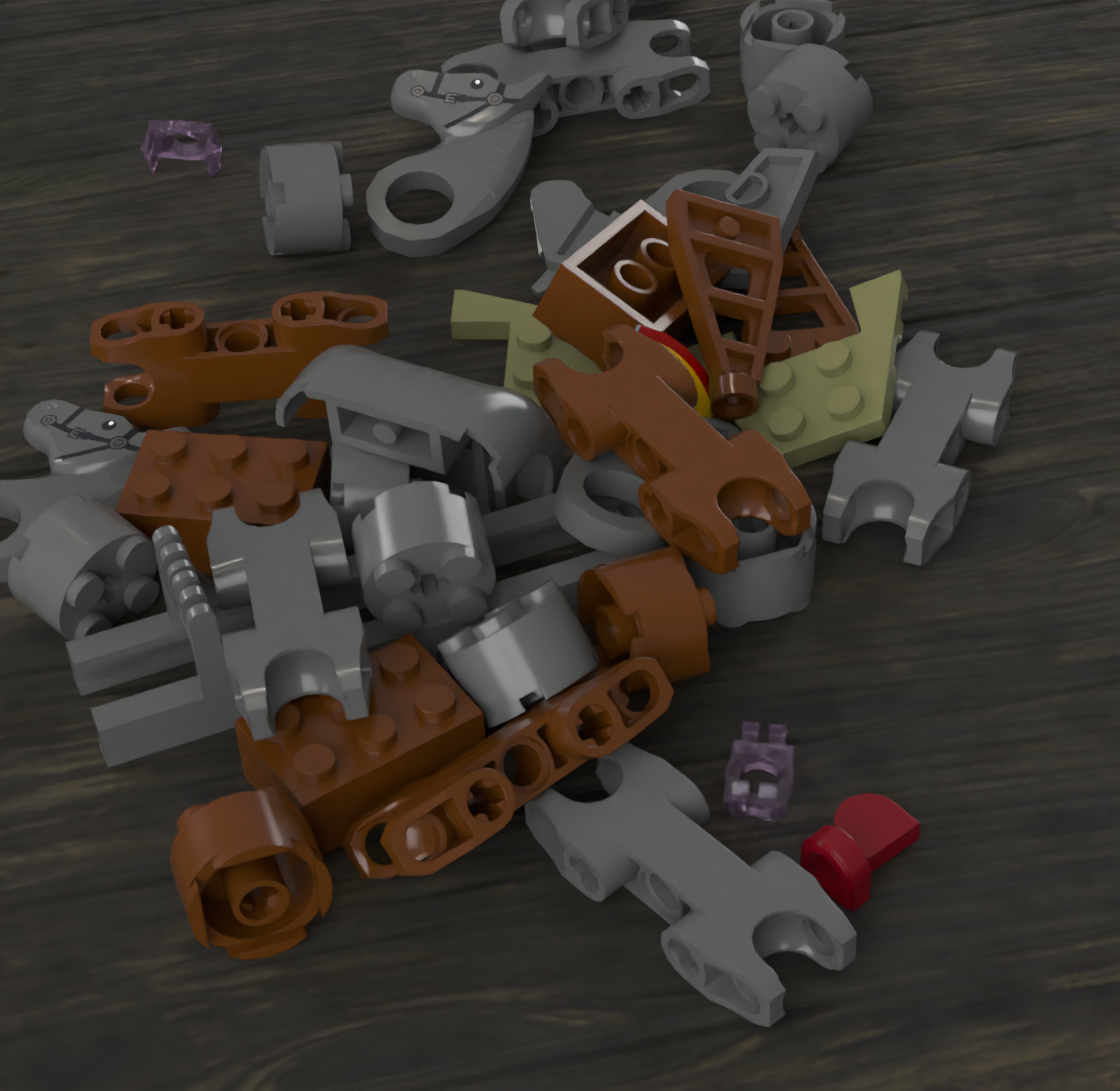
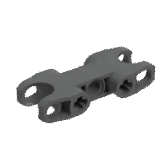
M506 0L500 13L503 43L509 47H527L545 39L566 38V46L570 49L589 50L612 39L625 28L628 21L629 8L639 1L664 0Z
M673 19L627 22L625 28L615 37L589 50L570 49L567 46L534 52L530 46L509 47L504 43H498L455 55L441 65V73L456 74L464 69H475L507 85L522 82L540 70L551 75V83L533 109V137L549 132L555 126L559 117L616 108L626 118L642 119L664 115L677 109L695 105L710 94L709 68L705 61L691 56V32L688 26ZM666 35L679 37L677 45L672 50L664 53L653 52L654 44L661 37ZM688 73L698 75L697 81L688 90L675 91L670 87V80L673 77Z
M928 330L918 331L910 342L895 354L894 365L897 370L891 423L879 445L874 446L855 440H848L833 465V479L823 511L822 540L837 544L845 543L858 526L873 521L892 522L906 530L905 540L907 545L903 562L918 566L927 564L938 549L952 537L968 500L971 486V471L954 466L966 441L995 447L1008 425L1009 403L1016 380L1019 352L997 348L993 356L986 363L978 367H952L939 360L938 347L941 334Z
M321 488L299 492L300 507L297 512L286 521L273 526L257 527L243 523L236 515L235 506L215 509L212 512L211 528L206 540L220 610L226 611L252 605L254 628L225 633L221 636L236 707L245 719L254 741L275 737L277 735L275 726L276 715L284 705L293 699L305 695L321 694L338 700L344 708L346 720L348 721L368 717L370 714V692L374 680L358 605L324 612L320 590L352 584L338 515L326 500Z
M626 742L612 753L597 758L595 773L600 779L603 788L611 795L610 797L599 802L582 803L572 801L558 793L555 789L548 787L524 804L527 826L538 843L552 858L564 878L587 897L598 902L603 901L622 886L626 887L671 925L662 932L660 939L664 953L674 969L707 999L736 1012L754 1024L771 1027L785 1015L783 998L786 989L779 981V976L762 960L763 958L773 953L791 951L808 956L824 968L839 971L856 959V931L845 914L828 897L813 875L790 857L774 850L765 854L751 866L746 864L702 829V827L709 823L710 812L706 800L697 786L665 759L645 752L629 742Z

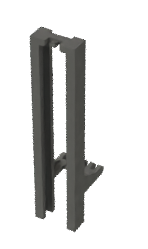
M556 493L482 515L494 568L580 542L561 527L552 509ZM596 495L589 497L596 505L611 513L625 517H645L640 508L625 500L611 496ZM173 526L160 527L152 536L167 612L65 642L74 679L81 696L195 661L196 676L90 708L99 734L100 748L108 768L235 728L234 720L242 717L236 707L225 662L221 635L254 628L255 622L252 605L221 611L214 582L190 562L179 532ZM597 550L495 582L493 591L487 598L488 609L486 612L516 595L521 597L531 589L553 578L576 617L579 618L577 611V587L580 575L585 570L593 569L600 564L626 557H618ZM355 554L347 556L352 584L320 590L324 612L357 605L359 610L367 608L363 599ZM482 616L478 620L469 623L456 622L451 618L422 623L420 628L411 634L440 663L444 659L437 644L469 625H472V627L476 626L485 618ZM379 619L362 624L368 654L406 636L389 634L384 630L382 621Z

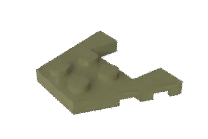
M901 270L849 288L861 329L860 333L838 341L828 342L819 348L781 362H773L763 368L761 382L757 385L759 408L753 415L747 418L733 420L737 429L742 432L748 428L759 432L782 453L790 468L841 451L848 440L864 443L884 436L891 421L897 370L894 365L896 346L902 341L904 327L900 318L902 303L907 302L908 287ZM733 331L721 335L723 338L737 341ZM699 344L688 347L687 349L704 367L708 375Z
M455 290L450 320L452 340H509L504 387L513 389L531 398L541 407L533 388L534 364L546 358L556 357L575 371L586 374L603 373L596 363L568 342L555 337L548 327L532 316L538 305L468 290Z

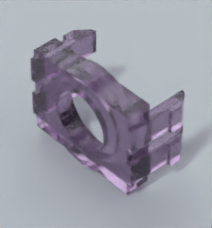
M149 120L145 141L141 143L140 148L152 173H155L158 157L204 160L205 164L209 165L208 171L210 176H214L220 171L221 164L219 159L222 144L220 139H217L218 133L211 123L184 120ZM171 135H186L199 142L183 143L174 139Z
M742 721V741L733 740L730 760L725 767L723 813L741 818L757 816L761 820L776 821V818L785 819L788 799L793 792L794 786L793 764L795 746L786 745L787 726L769 724V743H760V723ZM760 769L773 773L778 778L779 784L760 782L759 794L749 792V781L739 779L748 771Z

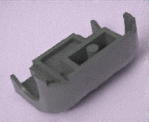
M340 344L329 347L319 354L300 372L276 403V423L279 426L286 427L297 411L310 398L324 400L332 441L420 467V471H409V477L422 478V481H436L448 484L451 494L465 499V492H467L476 499L481 513L484 515L494 512L495 509L501 510L511 507L518 496L534 500L557 493L565 468L562 439L558 435L557 427L548 414L531 398L513 389L455 376L381 355L357 345Z

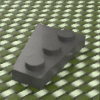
M764 147L724 192L727 203L779 217L783 254L822 166L817 150ZM733 267L720 288L748 289L750 281L748 270Z

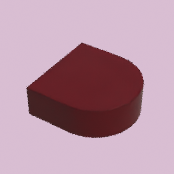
M865 793L849 797L838 806L834 815V826L845 831L858 843L868 859L871 872L919 839L920 822L893 800L882 795Z
M825 825L802 843L800 866L816 878L827 895L852 912L870 899L871 868L865 853L849 834L836 826Z

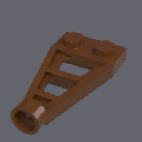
M676 188L666 201L668 249L709 375L710 410L721 419H744L753 415L759 408L757 385L761 382L783 269L779 217ZM704 259L748 270L750 281L747 295L715 288L710 281ZM715 313L747 321L746 343L723 338Z
M799 221L783 254L781 278L802 276L806 287L778 290L774 315L814 312L823 328L786 331L771 330L763 368L770 363L781 362L819 348L828 342L838 341L859 333L855 320L803 241ZM743 321L741 342L746 343L747 321Z

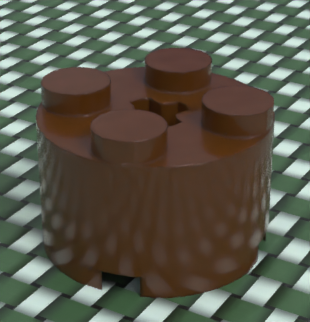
M668 546L603 563L593 569L585 570L580 575L577 587L578 617L582 626L592 624L597 642L593 646L600 659L597 661L598 665L596 667L613 668L624 660L639 657L656 658L670 684L709 672L710 657L708 653L707 627L714 625L716 622L715 603L710 591L706 587L696 588L690 573L685 567L683 556L676 546ZM632 672L621 680L620 683L626 695L650 690L646 679L636 672Z
M268 786L257 791L233 793L218 798L207 805L198 804L189 807L180 815L177 821L178 833L173 841L170 852V866L192 932L196 939L209 949L210 943L225 948L228 957L240 960L270 957L294 947L308 936L305 926L315 917L319 910L322 918L324 917L332 901V879L305 814L289 799L283 789Z

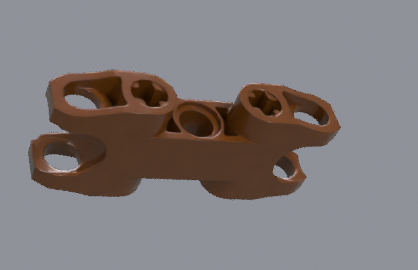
M333 291L302 292L284 296L273 304L271 319L205 323L203 310L194 303L184 301L148 303L134 309L110 313L93 321L91 324L89 344L92 357L105 363L133 364L143 368L145 372L121 376L105 384L104 413L124 416L136 426L169 429L179 426L190 428L211 422L219 414L221 402L278 399L300 372L329 347L340 344L373 345L388 337L389 314L387 301L370 295H353ZM360 315L374 318L364 323L346 322L348 319ZM128 332L135 335L120 340H107L109 336L115 333ZM147 397L143 402L135 405L119 404L126 398ZM310 398L294 416L303 419L328 418L326 403L324 400Z
M616 324L602 331L605 341L602 358L606 363L608 370L606 372L586 374L575 371L556 357L546 358L533 365V388L535 395L543 410L557 427L559 437L578 456L587 461H591L613 450L645 481L639 486L638 499L648 523L670 546H676L682 554L701 564L710 572L724 575L739 567L737 554L741 541L731 520L737 518L763 520L785 536H796L810 528L812 502L804 486L786 463L782 453L754 429L747 428L728 439H725L693 409L697 405L698 394L694 379L689 370L662 344L644 336L629 325Z
M639 657L624 660L613 668L595 667L546 700L542 697L524 706L525 712L508 720L505 726L431 776L415 779L384 799L350 826L342 846L361 879H384L397 874L399 876L411 877L433 874L503 829L511 820L515 810L589 759L600 758L612 753L639 734L666 712L671 703L674 690L656 658ZM632 672L642 675L650 687L649 703L640 712H633L627 709L630 699L620 686L621 680ZM507 752L511 754L516 763V776L513 783L506 777L503 769L504 758ZM379 823L386 824L380 843L391 858L389 862L383 865L374 862L368 856L365 848L369 830ZM430 856L427 860H425V861H420V860L424 859L425 857Z

